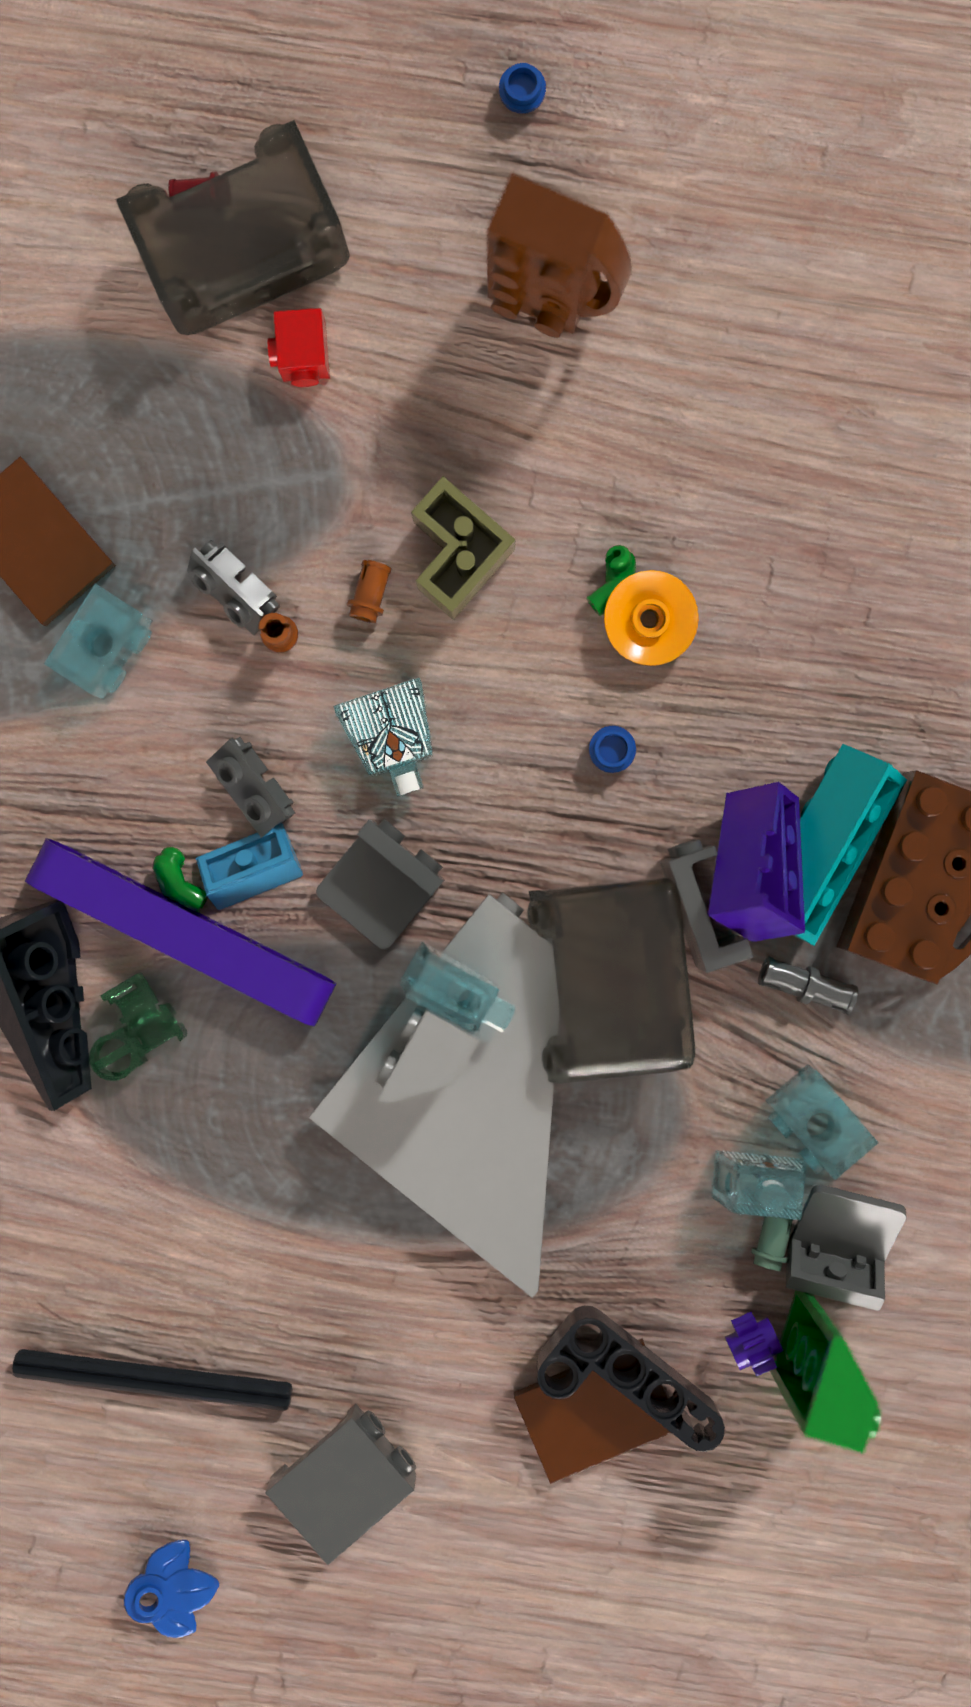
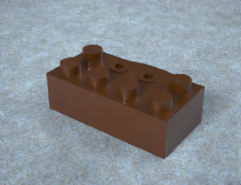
M511 172L487 228L488 298L493 300L491 309L509 319H517L519 312L537 318L534 327L550 337L559 338L563 330L574 334L581 317L605 315L612 312L618 306L632 271L627 246L608 213ZM600 272L605 275L607 281H601Z
M915 770L902 774L907 779V782L883 823L836 947L938 985L941 978L957 968L971 955V933L957 949L953 947L957 933L971 915V791ZM955 857L962 859L958 871L952 867V861ZM938 902H943L945 906L942 914L939 916L935 912V905Z

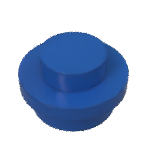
M518 63L509 67L501 76L499 96L505 107L512 112L520 114L532 112L542 104L545 98V79L542 73L528 63Z
M607 726L598 730L589 744L591 761L598 769L607 773H617L625 770L631 765L636 755L634 738L626 729L619 726Z

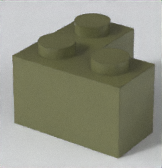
M442 476L411 512L414 524L443 548L416 579V584L419 591L454 620L515 551L516 539Z

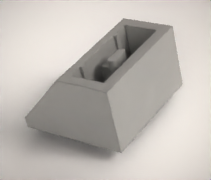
M429 1003L430 1005H428V1007L432 1005L433 1008L437 1007V1009L439 1007L434 1003ZM416 1008L400 1036L401 1040L407 1042L401 1054L394 1050L391 1051L375 1080L376 1083L383 1086L377 1099L387 1104L455 1085L480 1040V1029L466 1022L471 1028L469 1030L466 1028L467 1026H462V1023L453 1022L455 1019H452V1017L440 1015L443 1014V1012H440V1009L426 1008L424 1012Z

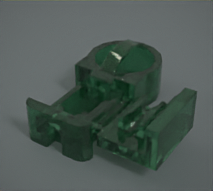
M142 972L135 974L100 995L104 1002L108 1000L110 1005L115 1003L124 1016L119 1020L121 1024L125 1023L126 1025L115 1032L100 1037L90 1050L89 1062L92 1070L98 1077L108 1081H117L127 1077L137 1067L147 1062L148 1059L145 1054L175 1036H177L179 1041L187 1037V1030L182 1022L178 1023L174 1016L176 1011L170 1003L165 1002L158 1005L162 1012L157 1010L156 1004L159 1003V1000ZM135 984V986L137 987L135 990L131 991L130 993L126 994L118 1000L116 999L117 996L131 989L132 986ZM117 1039L125 1043V1045L102 1059L99 1058V1052L107 1041ZM131 1053V1063L126 1070L110 1072L105 1069L108 1065Z

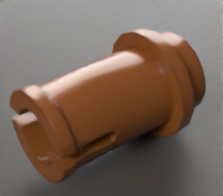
M363 560L354 598L349 599L347 602V606L350 607L349 616L363 622L376 623L377 617L382 616L384 613L380 606L392 568L376 561Z
M269 613L261 619L259 623L260 636L264 645L269 650L276 653H284L296 645L298 628L289 617L278 613ZM276 627H285L279 637L272 638V632Z

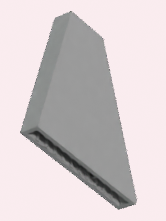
M503 892L497 899L489 893L441 952L440 958L437 957L409 992L417 993L421 996L413 997L407 995L309 1118L533 1298L539 1290L564 954L556 947L561 939L540 922L533 929L519 917L524 909ZM411 999L430 1000L439 1007L446 1009L453 1015L480 1029V1040L455 1085L387 1104L377 1099L383 1086L376 1083L375 1080L392 1050L401 1054L407 1042L401 1040L400 1036L414 1010L418 1008L425 1012L426 1007L424 1006L429 1005V1003H418V1001L415 1002ZM484 1018L500 1025L504 1031L500 1032L485 1024Z

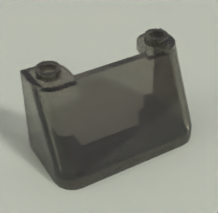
M295 120L283 125L274 124L265 128L254 145L255 160L170 198L162 187L144 183L131 188L127 195L115 199L157 296L178 333L192 335L205 331L340 270L348 262L350 253L341 222Z
M665 877L630 879L529 891L528 922L540 937L552 939L562 1029V1035L550 1037L547 1046L542 1052V1063L548 1074V1082L564 1084L670 1073L690 1069L695 1060V1038L681 901L677 888L671 879Z

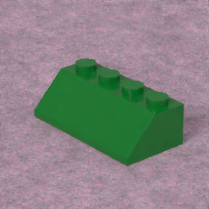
M795 1290L780 1338L783 1352L775 1355L774 1362L777 1368L771 1370L770 1373L804 1436L864 1454L868 1439H874L880 1427L881 1409L878 1408L879 1403L845 1339L813 1294Z

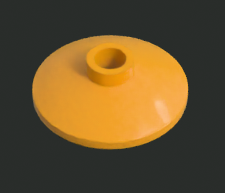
M641 571L622 580L611 592L604 610V627L611 645L625 659L644 666L662 665L678 658L691 645L698 628V607L693 594L677 577L662 571ZM644 611H652L656 615L657 622L653 628H646L642 625L640 618Z

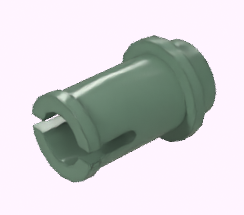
M765 1207L768 1212L764 1211L767 1216H764L757 1248H752L751 1253L755 1255L753 1263L767 1269L781 1271L782 1264L788 1263L789 1259L784 1255L794 1217L790 1213L787 1215L784 1211L781 1213L778 1209L775 1211L773 1208Z

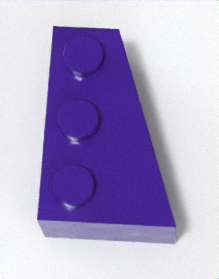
M780 782L726 793L708 916L751 942L805 933L799 797Z

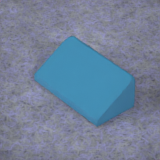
M283 823L277 824L262 838L258 833H255L196 858L206 895L218 910L303 876L300 863Z

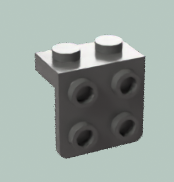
M369 819L357 833L359 837L318 885L316 893L319 899L377 947L387 949L409 925L445 879L438 874L443 867L422 849L414 855L402 845L401 842L406 836L386 819H383L379 825Z
M825 1185L814 1186L787 1243V1257L789 1259L786 1267V1288L880 1311L885 1301V1260L906 1221V1208L901 1204Z

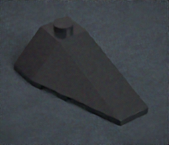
M57 899L0 917V1028L49 1111L59 1109L92 1089L87 1033L81 1029L79 1002L84 1001L83 986H78L75 958H81L80 945L66 906Z

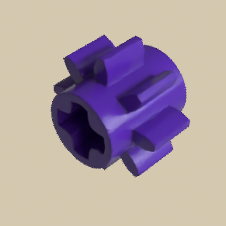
M749 1312L731 1320L736 1332L725 1336V1339L739 1370L752 1366L757 1377L777 1368L773 1356L783 1352V1349L768 1317L756 1322L752 1312Z

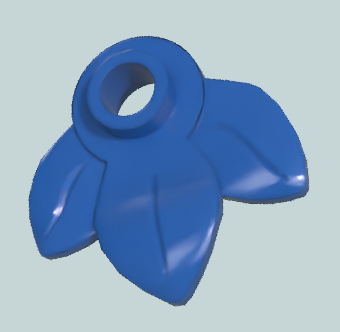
M188 1540L169 1542L159 1547L150 1555L145 1573L136 1576L128 1584L124 1593L125 1610L136 1622L152 1623L164 1636L172 1638L184 1637L196 1632V1620L193 1612L200 1610L211 1601L219 1587V1581L209 1573L188 1568L190 1559V1544ZM146 1593H154L157 1596L155 1603L150 1606H143L139 1601Z

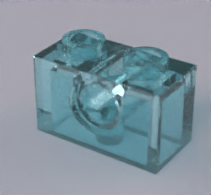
M94 584L44 664L91 695L103 699L107 692L113 694L123 682L126 676V670L123 667L131 654H139L148 643L152 631L148 628L153 620L99 585ZM103 633H110L113 638L112 649L108 654L97 657L93 648L95 639Z
M808 1064L765 1100L774 1110L768 1116L770 1121L786 1139L792 1134L799 1139L805 1146L799 1154L817 1175L825 1170L836 1180L879 1143L819 1072ZM818 1113L826 1114L828 1117L826 1130L819 1135H809L807 1132L809 1119Z

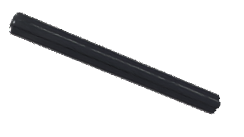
M21 1349L16 1353L12 1367L13 1376L16 1378L279 1411L288 1410L292 1399V1384L289 1382Z

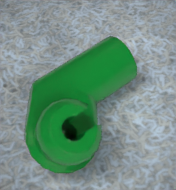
M623 545L613 546L607 551L605 555V584L586 597L593 610L599 616L604 614L607 600L614 588L622 580L636 573L635 557Z
M175 847L164 848L161 854L155 857L152 867L161 893L167 898L199 913L208 898L206 891L185 881L181 870L185 860L184 854Z

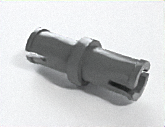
M768 956L764 960L759 973V985L794 995L798 1002L806 1005L812 1001L842 1011V1013L848 1015L853 1010L857 1001L858 986L820 975V970L811 966L802 969Z

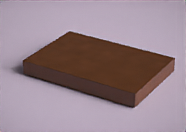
M20 456L0 473V577L42 625L47 626L116 565L32 467Z
M641 1338V1339L638 1340V1341L641 1342L644 1346H646L645 1343H644L643 1338ZM623 1354L615 1359L613 1367L619 1371H628L636 1365L638 1359L631 1354ZM571 1368L551 1377L554 1379L564 1378L569 1374ZM593 1370L577 1391L564 1399H553L545 1395L540 1389L538 1382L514 1392L515 1402L550 1484L671 1434L669 1430ZM662 1384L653 1389L651 1393L653 1399L659 1401L668 1399Z

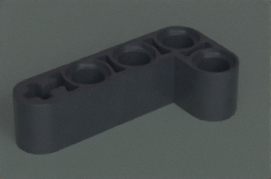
M584 1305L574 1309L537 1356L536 1369L539 1387L545 1395L553 1399L570 1397L593 1370L690 1448L696 1451L707 1452L715 1449L724 1437L725 1427L713 1400L602 1311L593 1306ZM585 1324H593L600 1329V1333L593 1341L584 1342L575 1336L577 1329ZM623 1354H631L638 1360L631 1370L619 1371L613 1367L615 1359ZM555 1362H564L571 1368L569 1374L560 1379L548 1376L545 1371L549 1365ZM661 1384H669L675 1388L670 1398L659 1401L651 1397L655 1387ZM686 1404L692 1416L699 1421H704L707 1418L709 1423L706 1426L697 1423L693 1427L688 1413L684 1410Z

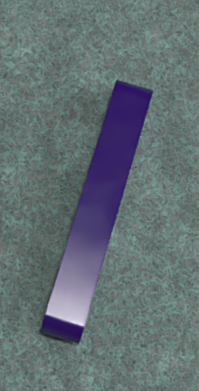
M45 839L25 879V882L35 889L304 1024L316 1026L337 985L333 980L201 913H196L167 898L162 893L55 840Z

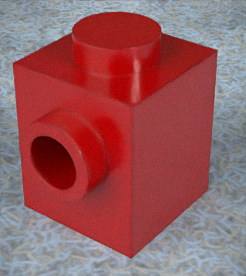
M322 309L274 311L275 337L268 338L267 341L270 366L278 367L283 381H291V385L296 387H311L319 384V379H329L327 330Z

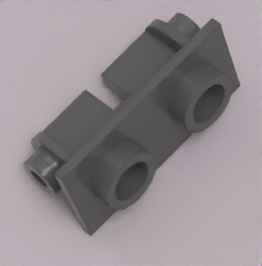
M210 540L202 547L200 552L194 548L191 552L187 568L193 584L202 593L211 594L223 606L226 615L234 624L239 627L244 626L253 635L257 634L259 623L263 616L269 613H276L280 605L275 601L277 595L253 573L242 583H239L235 578L245 571L246 566L223 543L217 545L213 540Z
M232 737L206 763L262 838L277 824H282L296 813L291 807L294 802L292 799H289L275 778L267 782L263 780L261 775L268 771V769L253 750V745L250 742L245 743L241 737L235 740Z

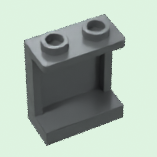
M699 839L668 848L670 857L660 860V864L695 966L709 973L753 958L754 956L747 938L732 934L716 940L695 879L692 865L718 855L715 845L702 846Z
M357 1404L348 1410L346 1418L294 1464L290 1467L284 1464L271 1476L265 1492L327 1565L415 1489L416 1464L412 1457L401 1446L395 1449L384 1436L386 1433L385 1428L376 1415L369 1410L364 1413Z

